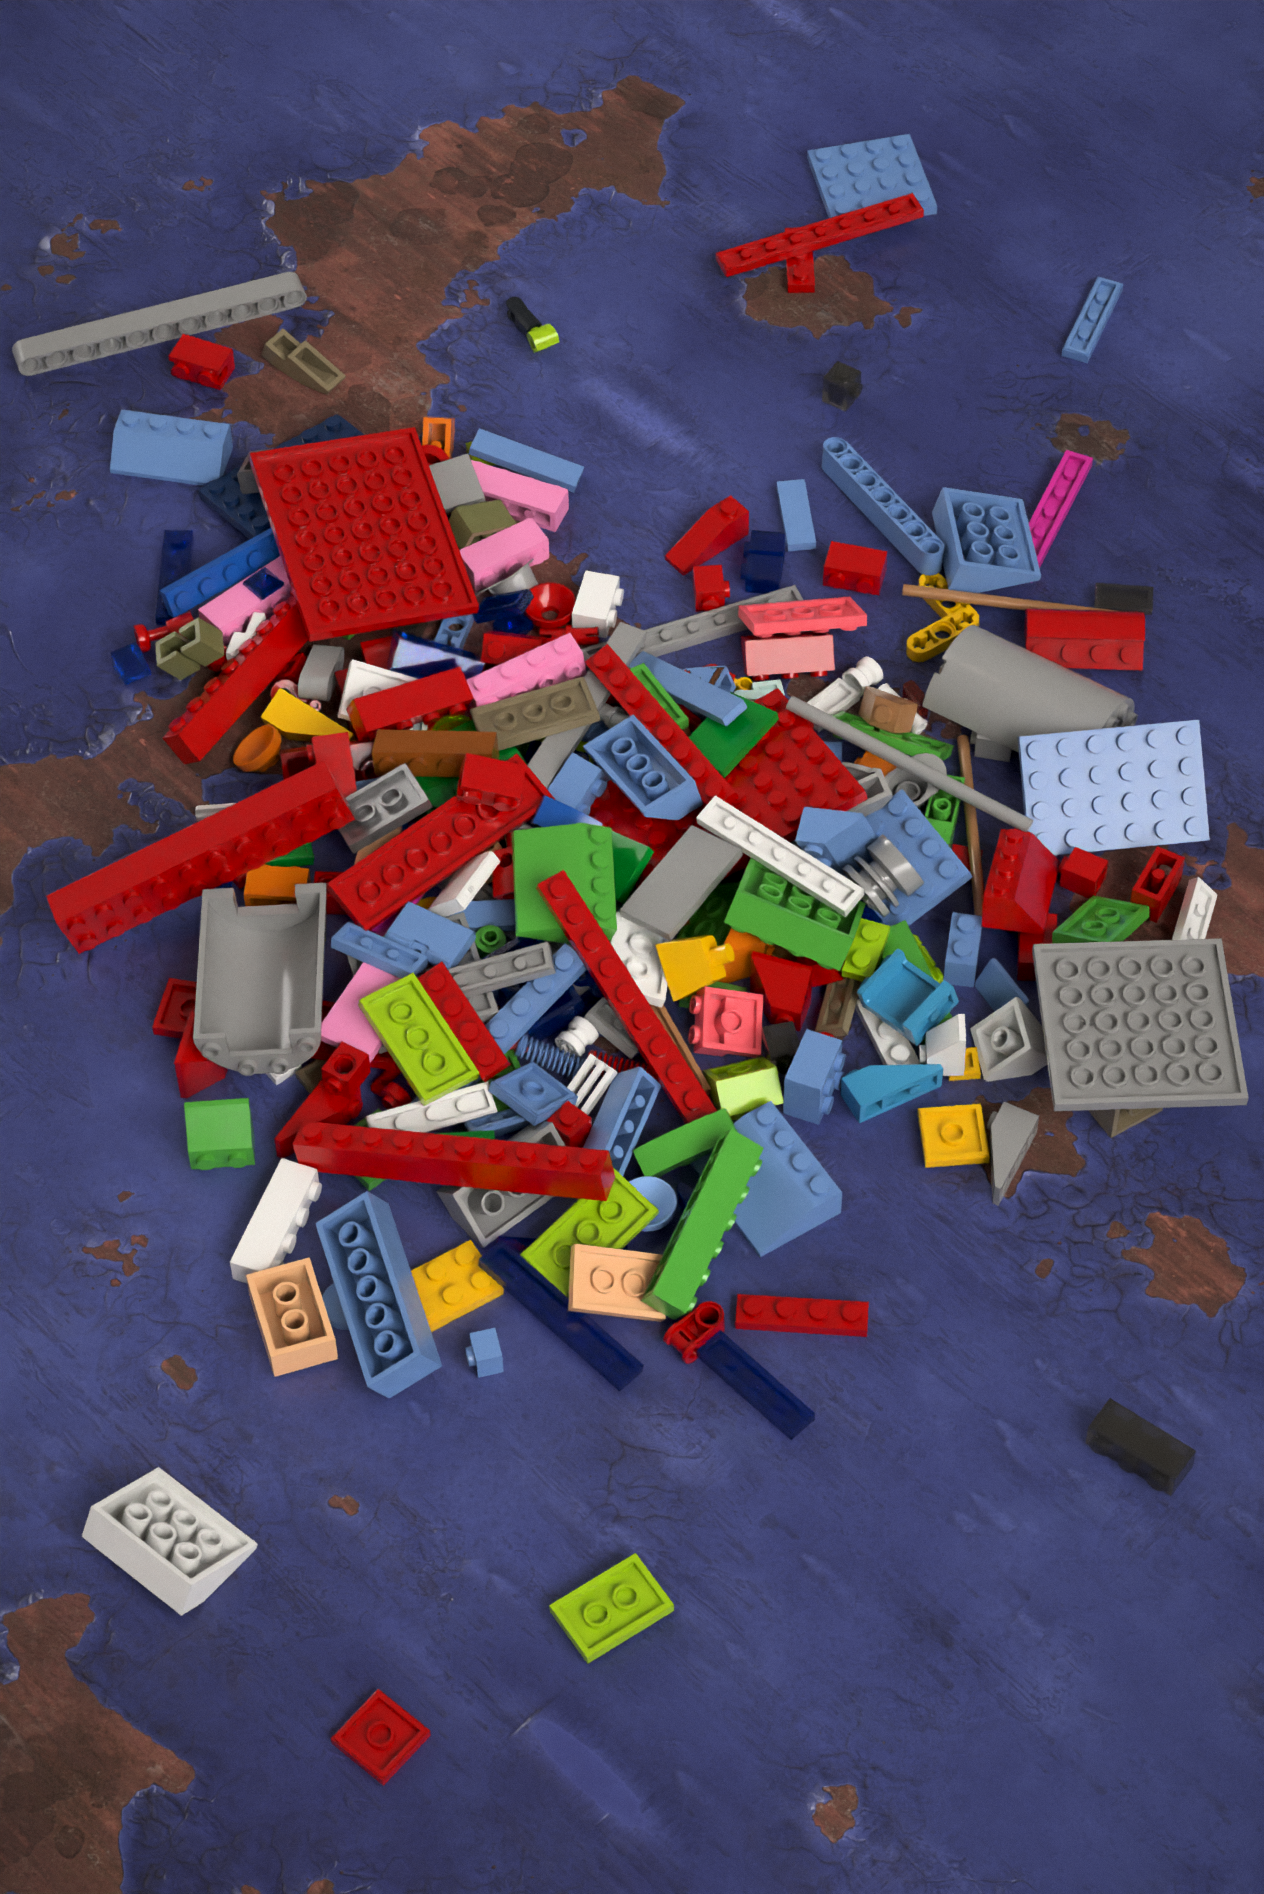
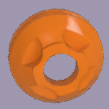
M269 724L253 730L241 741L233 755L234 764L244 772H265L268 768L275 765L280 758L281 735L274 726Z

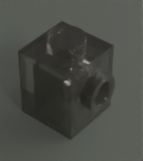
M837 361L823 377L822 401L846 412L862 392L861 371Z
M790 1021L763 1026L762 1047L765 1058L777 1067L778 1073L787 1074L800 1045L794 1023Z

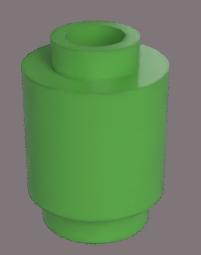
M487 925L477 931L475 945L481 960L505 953L506 936L499 927Z

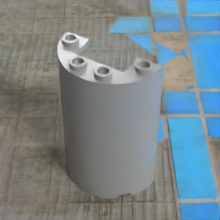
M970 625L965 628L951 643L942 657L944 663L940 667L939 673L934 672L922 705L1016 752H1019L1017 737L1134 726L1138 715L1134 713L1133 699L976 625Z
M326 883L295 884L297 904L238 907L234 888L203 889L193 1040L197 1049L205 1058L227 1069L238 1071L242 1075L251 1076L266 1073L284 1074L289 1069L303 1064L316 1053L321 1043Z

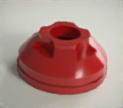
M552 582L541 583L532 587L526 593L523 600L525 616L532 624L546 629L558 628L572 619L576 599L573 592L562 584ZM547 611H554L558 616L555 619L548 620L543 618L542 614Z

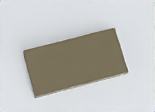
M584 676L470 709L476 731L497 732L499 751L601 721Z

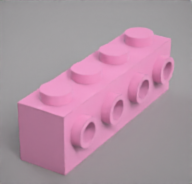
M568 633L467 679L474 698L470 705L473 709L583 677L587 674L583 652L571 633Z

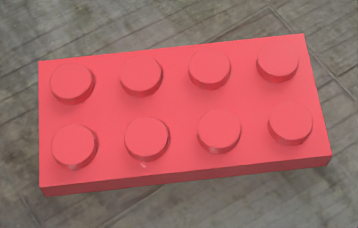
M851 597L740 605L738 608V617L754 635L760 638H769L776 633L794 636L801 634V631L826 633L829 632V629L836 628L853 631L857 627L867 626V614Z

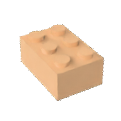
M310 1257L246 1275L249 1296L274 1377L338 1359L335 1336Z

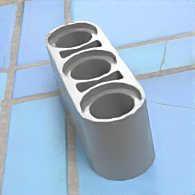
M313 645L299 677V698L322 701L330 700L335 689L334 672L342 670L344 665L343 647Z

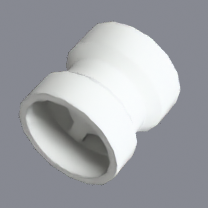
M868 656L858 661L856 668H849L842 674V680L858 691L860 697L864 695L866 686H874L883 679L881 667L874 659Z
M576 1016L568 1024L569 1029L562 1031L557 1036L555 1043L560 1051L564 1049V1055L569 1052L570 1056L575 1054L576 1059L577 1056L581 1057L585 1053V1047L592 1045L599 1037V1034L588 1020Z

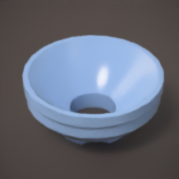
M651 1176L639 1177L629 1181L633 1187L659 1210V1214L642 1231H655L665 1227L673 1219L677 1207L676 1194L673 1188L664 1180Z

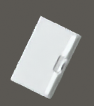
M490 850L477 855L457 870L428 910L442 917L465 910L500 863L494 852Z

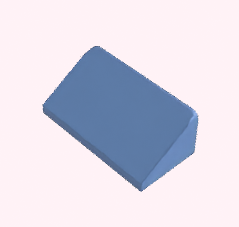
M995 958L990 959L975 982V988L994 1012L1015 997L1020 998L1029 1008V999L998 960Z
M510 1108L466 1121L464 1127L465 1132L494 1130L495 1137L524 1129L531 1123Z

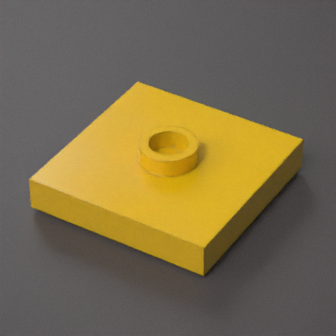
M981 1104L918 1108L917 1116L925 1168L989 1163L990 1156Z

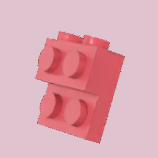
M704 986L696 992V995L691 997L689 1010L691 1014H695V1024L689 1029L688 1042L689 1044H694L693 1053L720 1057L726 1054L752 1058L761 1056L762 994Z

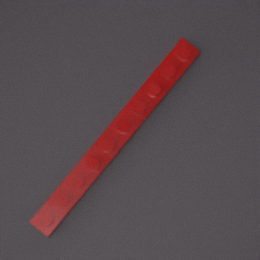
M562 870L537 884L536 890L684 1123H690L716 1112L715 1106L566 872Z

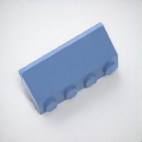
M121 409L113 433L110 473L206 486L209 482L222 477L226 470L233 449L230 424Z
M631 715L583 746L590 757L645 817L680 820L703 805L695 780L634 715Z

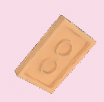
M582 1244L572 1245L570 1252L568 1311L657 1322L664 1321L666 1315L641 1301L662 1255Z

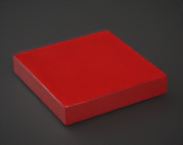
M377 1689L331 1737V1743L384 1786L431 1736V1732L380 1689Z

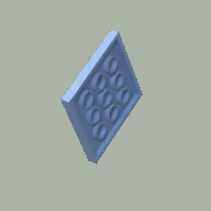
M910 134L807 151V159L828 218L911 193L914 194L924 209V216L937 214L936 201Z
M903 789L893 795L883 808L865 817L877 837L883 834L890 840L916 870L924 884L909 897L899 889H896L893 892L899 902V906L896 908L885 898L882 902L890 911L886 917L883 918L878 912L865 905L861 918L890 927L906 920L909 926L973 878L970 871Z

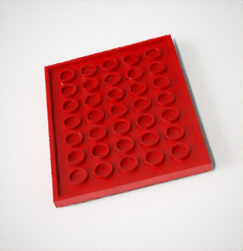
M415 427L250 453L249 462L309 642L478 613V601Z
M777 688L753 702L776 711L779 720L724 779L739 796L731 806L785 840L792 842L796 839L804 807L848 811L866 801L868 797L864 788L807 721L785 709L789 700ZM612 780L607 781L605 792L595 799L588 815L603 823L602 826L610 827L612 831L654 850L652 857L634 886L635 890H637L691 825L716 836L697 824L696 817L706 807L704 803L680 820L645 817ZM743 853V856L722 880L747 867L751 857Z

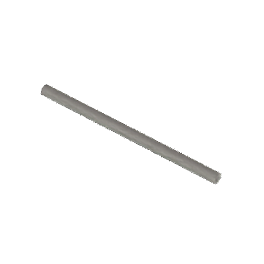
M793 695L786 705L785 709L1016 829L1028 832L1033 823L1032 819Z

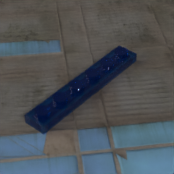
M503 1240L499 1241L479 1258L478 1266L619 1392L643 1372L644 1365L586 1313L568 1311L569 1298Z

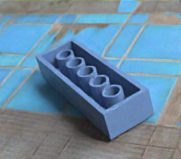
M366 1191L315 1223L367 1387L387 1398H391L442 1367L389 1203Z

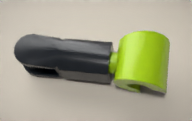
M511 297L506 301V306L509 309L507 311L508 319L516 324L518 329L525 335L534 353L559 343L558 333L551 324L542 326L541 322L528 310L522 299Z

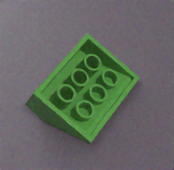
M576 823L514 830L512 833L516 936L571 945L536 890L537 884L564 870L610 942L617 931L611 828Z
M750 858L724 923L729 924L735 931L741 933L748 932L755 935L766 944H776L786 948L797 957L805 956L817 961L823 968L840 971L855 938L866 904L859 900L850 913L844 917L758 861Z

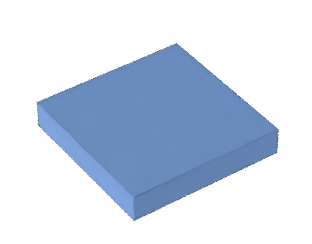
M530 1062L492 1081L488 1089L490 1093L533 1126L549 1119L566 1101L576 1105L578 1099L574 1092L534 1062Z

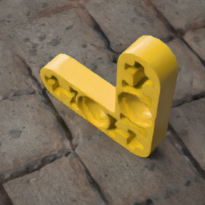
M939 573L932 576L922 574L919 578L918 586L933 587L936 585V588L948 589L946 579ZM923 598L942 619L908 637L906 655L912 661L924 662L944 652L965 628L970 625L979 627V614L967 603L955 602L956 605L954 607L947 608L941 604L943 600ZM939 631H945L951 636L941 639L935 634Z

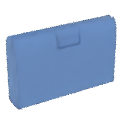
M408 901L386 932L384 938L428 956L427 964L436 966L443 962L447 969L459 964L476 940V935L473 930Z

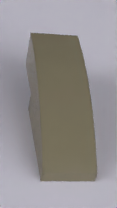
M283 328L264 345L262 357L289 377L318 392L328 394L346 377L344 373L306 340L299 343Z

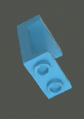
M899 948L892 955L884 958L880 967L871 977L863 980L857 991L861 1004L865 1009L916 1046L924 1040L926 1032L936 1027L959 1002L955 989L945 980L941 984L910 963L906 959L904 952Z

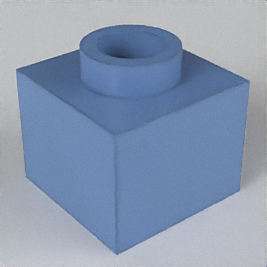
M495 1328L469 1333L470 1346L465 1347L468 1366H475L477 1377L480 1378L504 1372L502 1352Z

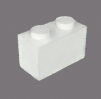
M585 571L572 612L573 628L598 626L599 635L593 636L607 638L609 628H614L616 624V606L622 605L624 589L620 588L619 576Z

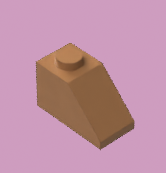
M866 686L858 714L869 725L891 733L911 732L918 704L871 686Z

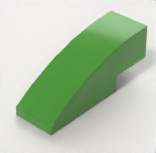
M724 1108L661 1135L632 1151L644 1176L659 1178L679 1166H686L711 1153L719 1136L730 1129L736 1132L737 1130L727 1109Z

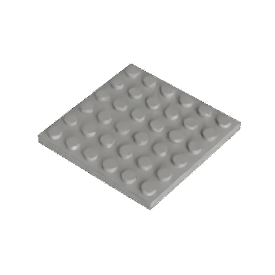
M1222 938L1033 944L1032 954L1054 1111L1247 1105L1248 1092Z

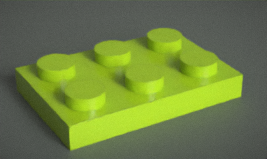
M635 1553L549 1605V1609L586 1663L589 1664L673 1612L674 1604Z

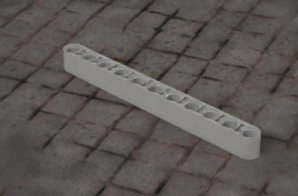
M285 272L25 338L13 345L12 353L20 373L32 376L181 338L182 334L192 335L294 309L303 305L307 296L298 275L294 272Z

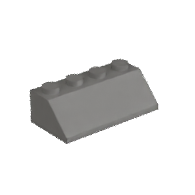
M543 1121L535 1126L529 1124L507 1140L565 1146L554 1124ZM444 1185L437 1190L452 1219L481 1248L486 1247L554 1197Z

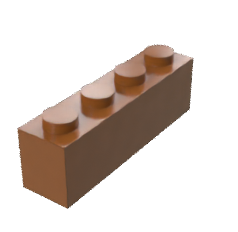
M378 729L372 748L375 776H383L406 763L413 776L459 777L461 764L466 753L499 760L497 732Z

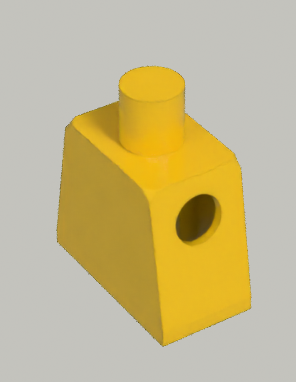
M713 935L672 939L671 941L655 945L673 1002L689 997L704 986L708 987L725 978L726 971L723 964L732 962L735 958L732 946L729 943L717 946Z

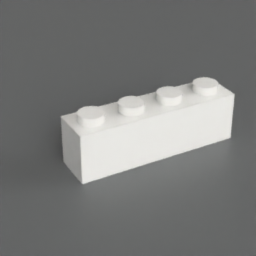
M281 1158L230 1261L233 1279L247 1283V1274L284 1264L283 1260L286 1254H291L295 1247L296 1234L299 1227L303 1228L307 1223L309 1207L312 1201L316 1202L320 1196L322 1184L319 1183L317 1169Z

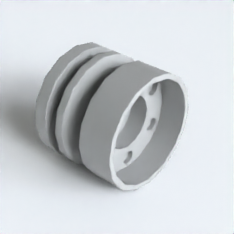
M882 834L867 847L873 859L872 862L868 864L857 855L854 860L861 871L858 873L849 864L845 865L842 870L847 879L864 889V896L861 900L884 918L890 913L882 902L885 898L896 908L899 906V902L893 893L896 889H899L909 897L924 882L902 853Z

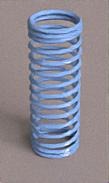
M527 1034L520 1038L514 1056H520L521 1059L529 1046L525 1061H527L534 1048L530 1062H533L539 1050L535 1064L538 1065L544 1053L541 1067L544 1066L550 1054L546 1069L549 1068L555 1056L551 1071H554L560 1058L556 1073H559L565 1061L561 1073L562 1076L565 1074L571 1061L567 1078L576 1064L572 1079L586 1061L584 1058L580 1061V1056H577L575 1059V1054L570 1056L569 1052L564 1056V1049L559 1053V1047L554 1051V1045L549 1048L548 1043L543 1048V1041L538 1045L539 1041L536 1039L533 1043V1037L528 1040Z

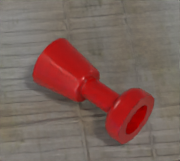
M190 610L166 621V626L147 631L143 624L133 625L140 653L148 652L151 649L152 641L162 639L174 631L179 633V628L193 621Z

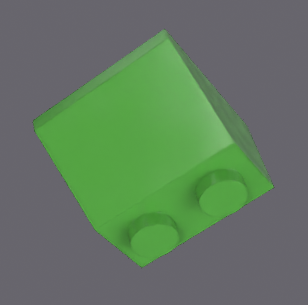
M249 1098L184 1102L187 1146L191 1169L211 1170L219 1167L242 1168L247 1165H255V1136Z

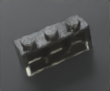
M1111 1398L1088 1426L1085 1442L1098 1455L1109 1457L1117 1462L1124 1471L1131 1474L1135 1473L1146 1480L1153 1489L1164 1491L1172 1496L1192 1469L1196 1450Z

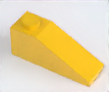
M281 688L261 715L265 725L274 726L280 735L289 740L311 742L312 737L348 732L349 741L357 740L354 733Z

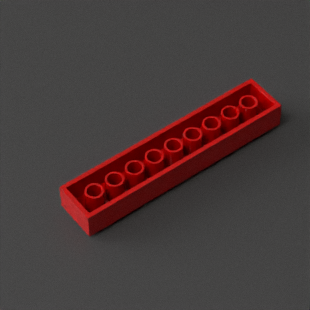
M324 760L75 881L46 897L56 924L80 954L95 948L97 945L113 937H118L140 924L147 923L162 913L176 909L181 904L195 897L202 896L203 889H214L224 883H229L240 875L258 869L263 864L277 857L287 855L290 851L306 843L313 842L335 829L344 827L347 823L355 820L342 789Z

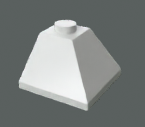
M1015 997L970 1028L974 1045L977 1047L983 1078L988 1082L1032 1075L1047 1065L1043 1028L1018 997Z

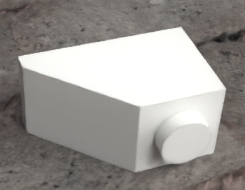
M958 1014L926 1032L925 1045H919L920 1064H941L943 1076H964L966 1051L965 1014Z

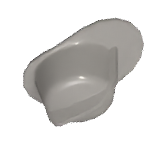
M534 559L530 560L512 576L475 595L489 590L504 604H522L526 593L532 587L539 584L529 566V563Z
M923 753L912 757L947 775V768L943 760L936 755ZM899 767L885 776L892 794L895 795L903 789L918 809H921L927 799L940 790Z

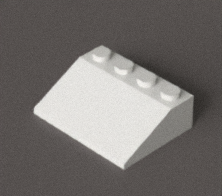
M159 1467L91 1506L82 1534L86 1541L181 1616L204 1602L256 1550L258 1545Z

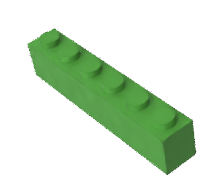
M733 1129L719 1136L641 1299L642 1302L673 1320L684 1314L688 1315L693 1310L698 1299L694 1295L698 1287H702L710 1275L709 1263L712 1258L715 1259L720 1253L724 1244L721 1238L725 1231H729L736 1220L737 1215L734 1213L737 1204H741L749 1192L750 1188L746 1185L750 1177H754L761 1167L762 1160L759 1158L764 1149L762 1146Z

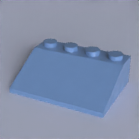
M942 487L932 510L936 535L944 544L942 562L949 590L981 593L1040 580V568L1023 499Z
M772 1101L745 1114L734 1123L738 1133L764 1148L759 1158L762 1160L761 1167L754 1177H750L746 1185L750 1188L744 1201L741 1204H737L734 1213L737 1215L734 1224L759 1257L766 1255L841 1213L842 1191ZM711 1153L690 1163V1166L699 1178Z

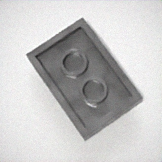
M406 763L346 797L355 820L338 830L354 854L431 809L433 806Z

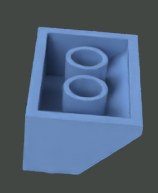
M804 807L795 841L801 850L847 878L842 870L845 865H851L858 873L861 871L854 860L857 855L868 864L873 861L867 847L878 837L863 813Z

